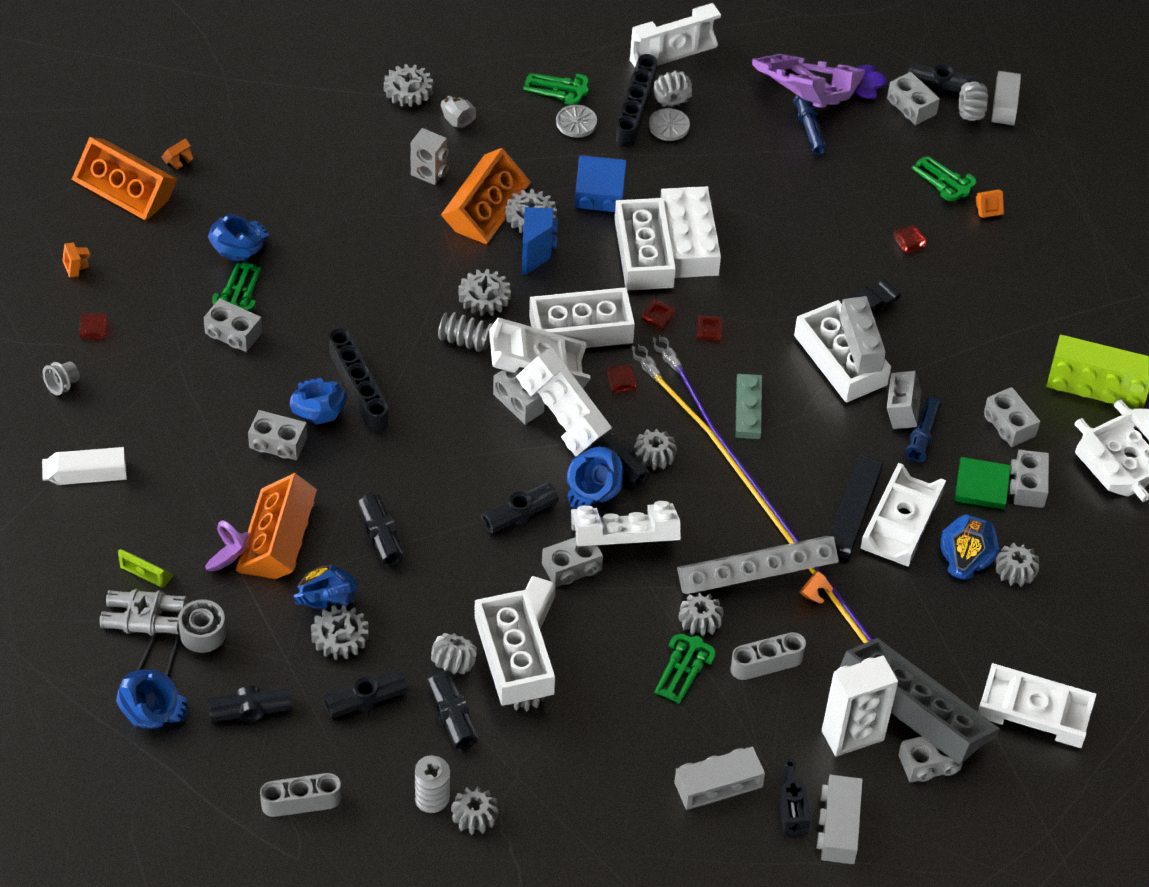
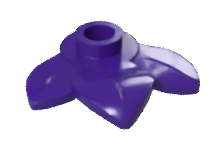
M863 65L857 67L858 69L865 70V75L853 93H858L863 98L875 99L877 97L875 89L888 84V79L882 73L875 72V66Z

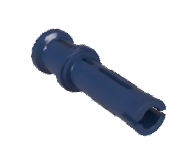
M797 95L793 99V104L798 109V119L805 126L813 153L821 155L826 152L827 146L817 122L818 111L813 107V102L806 101Z
M928 397L926 399L919 424L910 435L911 443L906 447L904 454L912 462L921 463L926 460L927 447L932 443L931 432L942 404L936 397Z

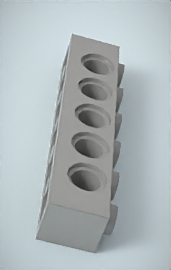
M824 536L677 567L682 593L690 594L833 564L839 561L834 537Z

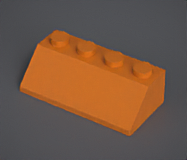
M90 137L71 180L136 216L148 220L169 200L178 179L105 139Z
M503 148L492 151L482 157L441 216L456 233L486 244L507 217L505 211L508 199H513L514 193L520 196L521 190L525 191L531 181Z
M293 473L261 489L248 529L249 545L247 550L240 555L236 568L237 572L277 579L293 572L296 567L298 552L303 544V535L309 524L308 518L315 503L316 488L296 473Z

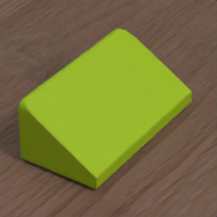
M122 549L118 551L120 568L161 588H165L173 577V573Z

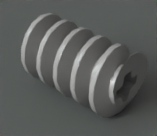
M447 312L444 313L438 330V338L440 340L447 339L449 343L456 341L458 346H463L466 343L468 349H472L475 346V350L478 352L487 349L490 343L489 330L493 325L492 323L485 329L484 321L482 320L475 326V318L473 317L466 323L465 315L456 320V312H453L450 318L447 317Z
M430 755L420 759L415 766V802L420 810L426 813H436L443 810L449 803L450 768L444 759Z

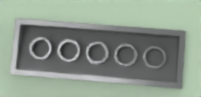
M876 638L846 651L840 667H850L861 663L867 658H877L884 655L898 680L891 713L961 765L977 749L997 736L1000 730L999 727L880 639Z

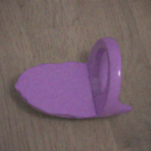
M220 521L217 530L226 546L208 561L205 566L206 570L218 571L233 563L239 555L247 550L249 532L241 534L228 522Z

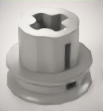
M71 361L64 364L53 362L51 365H46L43 368L44 382L54 395H61L63 392L69 391L71 384L79 381L80 378L76 365Z

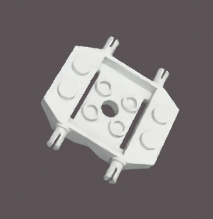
M1120 399V401L1118 400L1114 404V407L1122 415L1094 429L1083 418L1078 419L1075 422V426L1083 433L1082 439L1075 451L1078 457L1108 491L1127 497L1135 493L1142 502L1147 501L1149 493L1144 488L1149 484V445L1135 428H1138L1149 440V409L1132 410ZM1124 453H1132L1136 458L1127 457Z

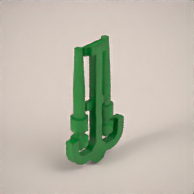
M530 73L525 81L523 90L555 97L558 100L565 101V104L576 105L581 102L584 96L588 95V78L585 75L576 73L575 80L573 81L571 78L566 77L559 78ZM530 84H533V85L544 86V87H549V88H554V89H553V91H552V90H546V89H540V88H533V87H529V86H530Z
M929 156L923 157L912 167L914 171L937 187V190L941 192L940 196L948 201H955L960 197L969 196L970 191L976 186V179L972 175L967 174L962 179L961 175L952 172ZM923 166L924 168L932 172L934 175L939 177V179L936 180L934 177L921 170L920 167ZM943 181L952 186L958 192L955 193V190H953L952 188H948V185L943 183Z
M237 263L226 288L223 289L221 297L218 293H214L212 297L213 306L219 298L229 302L233 293L232 290H234V295L229 303L252 312L256 306V300H252L253 291L261 268L250 263ZM239 269H244L238 285L235 286ZM249 271H255L248 288L243 287ZM241 292H244L239 306L237 304V301L239 299Z
M677 634L672 637L668 647L676 649V651H673L670 656V662L654 692L656 695L664 696L680 704L697 673L703 668V663L712 664L715 658V650L711 645L704 643L699 636L690 637L685 634ZM685 643H688L690 649L688 650L683 662L680 664L679 662L683 656L682 654L686 651L687 645ZM700 650L691 668L687 667L695 651ZM674 668L678 669L667 690L662 689ZM686 672L689 675L677 696L673 692L683 673Z

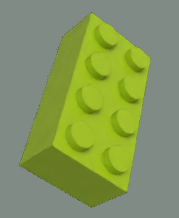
M1060 334L1046 387L1112 404L1122 399L1130 409H1143L1149 392V356Z

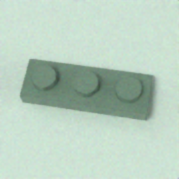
M737 374L735 438L760 439L762 375Z

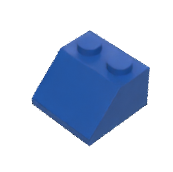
M579 155L575 208L615 212L616 200H623L626 160Z
M525 207L522 275H527L551 259V249H556L557 234H552V232L557 233L558 218H553L554 208Z

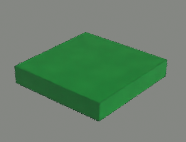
M961 457L954 501L1005 510L1011 465Z

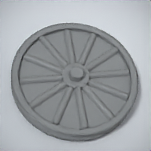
M570 105L558 112L556 125L567 136L585 137L596 129L597 116L594 111L586 106Z
M664 108L657 110L650 116L649 129L659 139L674 141L687 135L690 129V121L682 111Z

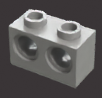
M912 72L891 81L889 85L887 99L915 125L937 115L940 98Z
M423 128L418 132L411 142L412 176L434 185L437 184L440 178L445 177L448 171L446 137Z
M219 298L204 316L205 334L213 339L221 340L233 348L247 352L262 334L261 317Z
M519 369L515 373L506 370L498 372L494 375L493 395L524 424H527L544 413V402L539 393L537 392L530 396L516 376L521 372Z
M916 371L891 373L887 411L893 429L917 427L921 388Z
M1012 387L987 397L984 415L998 430L1001 438L1006 440L1011 447L1036 437L1040 420Z
M258 410L248 431L249 448L258 452L278 455L281 458L297 460L307 439L306 422Z
M1018 450L1017 457L1011 460L1010 474H1014V479H1011L1010 494H1014V505L1044 508L1048 496L1049 453Z
M576 537L546 547L542 551V565L556 587L570 584L574 580L585 576H593L602 570L603 554L597 545L577 546Z
M924 737L905 740L901 743L898 756L910 783L928 781L935 776L944 774L947 776L953 775L960 771L962 764H958L949 756H943L942 754L945 753Z

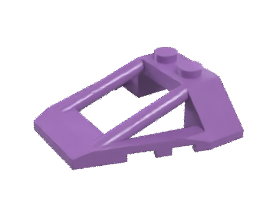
M783 54L755 58L752 61V65L758 71L769 75L802 99L813 102V106L826 107L827 104L837 105L840 101L848 100L865 75V70L838 64L837 68L827 67V62L818 61V65L805 63V58ZM791 69L799 75L789 74L787 76L784 70ZM808 70L833 74L832 86L826 83V78L816 76Z

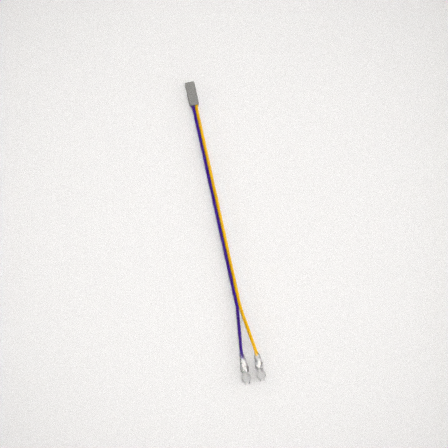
M659 335V341L667 344V349H663L655 345L656 338L653 337L654 349L662 353L664 362L681 375L708 426L666 384L660 370L657 368L655 360L648 356L647 348L638 345V350L646 353V357L643 358L635 355V347L632 346L633 358L641 361V368L644 372L648 373L657 383H660L708 433L789 543L800 542L713 425L688 380L677 353L673 348L669 347V341ZM819 566L809 568L812 574H814V572L819 571L826 577V575L823 573ZM826 577L833 590L830 593L826 590L825 592L863 643L873 640Z

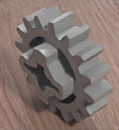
M405 64L403 69L396 66V71L389 70V76H385L384 92H386L387 98L392 97V103L400 101V106L408 103L412 107L414 102L421 105V100L428 101V95H432L433 79H431L430 73H425V68L417 70V65L409 68Z
M531 189L530 193L521 190L520 196L514 193L513 199H508L505 215H507L506 221L512 222L511 228L519 227V233H522L524 230L525 207L554 208L553 218H556V203L550 202L551 196L549 195L543 197V191L535 194L534 189Z
M478 269L476 270V275L468 273L467 279H461L458 292L459 302H463L464 309L471 307L472 314L476 311H480L481 316L485 312L493 315V310L502 312V306L507 307L508 300L511 299L510 283L506 282L505 276L499 278L497 271L489 274V269H486L485 273H481Z
M333 605L331 612L323 609L322 617L315 616V624H311L312 643H316L317 651L324 650L325 657L333 653L334 659H337L339 654H343L344 658L348 659V653L352 652L357 655L358 647L365 648V640L369 639L368 621H364L363 613L356 615V608L347 611L346 605H343L341 610H337L335 605Z

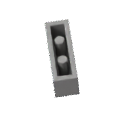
M867 296L843 299L839 319L857 373L864 374L882 371L886 351Z
M752 746L745 749L738 748L731 753L721 756L714 755L694 764L686 763L676 769L674 783L686 810L763 788L765 772Z
M829 775L828 785H822L821 801H825V809H820L819 825H824L823 832L818 833L817 849H822L821 860L847 864L855 863L858 850L863 779Z

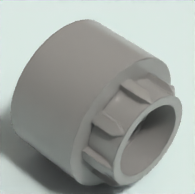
M195 600L185 605L180 611L178 617L180 638L184 646L189 650L208 653L218 648L224 642L226 637L225 616L222 608L217 603L210 600Z

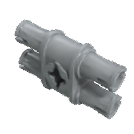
M134 589L131 592L108 591L109 595L106 596L107 607H123L128 609L124 613L102 611V616H100L101 628L123 629L127 634L139 632L148 633L152 636L157 634V632L180 634L178 630V617H163L160 615L163 611L180 612L188 604L187 596L165 595L162 591L145 592L139 591V589Z

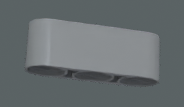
M998 71L991 122L1014 126L1021 74Z
M792 632L736 647L732 654L731 674L737 679L747 680L796 667L803 661L806 640L801 634Z
M324 773L267 782L260 790L262 811L270 817H278L335 808L341 802L340 779L332 773Z

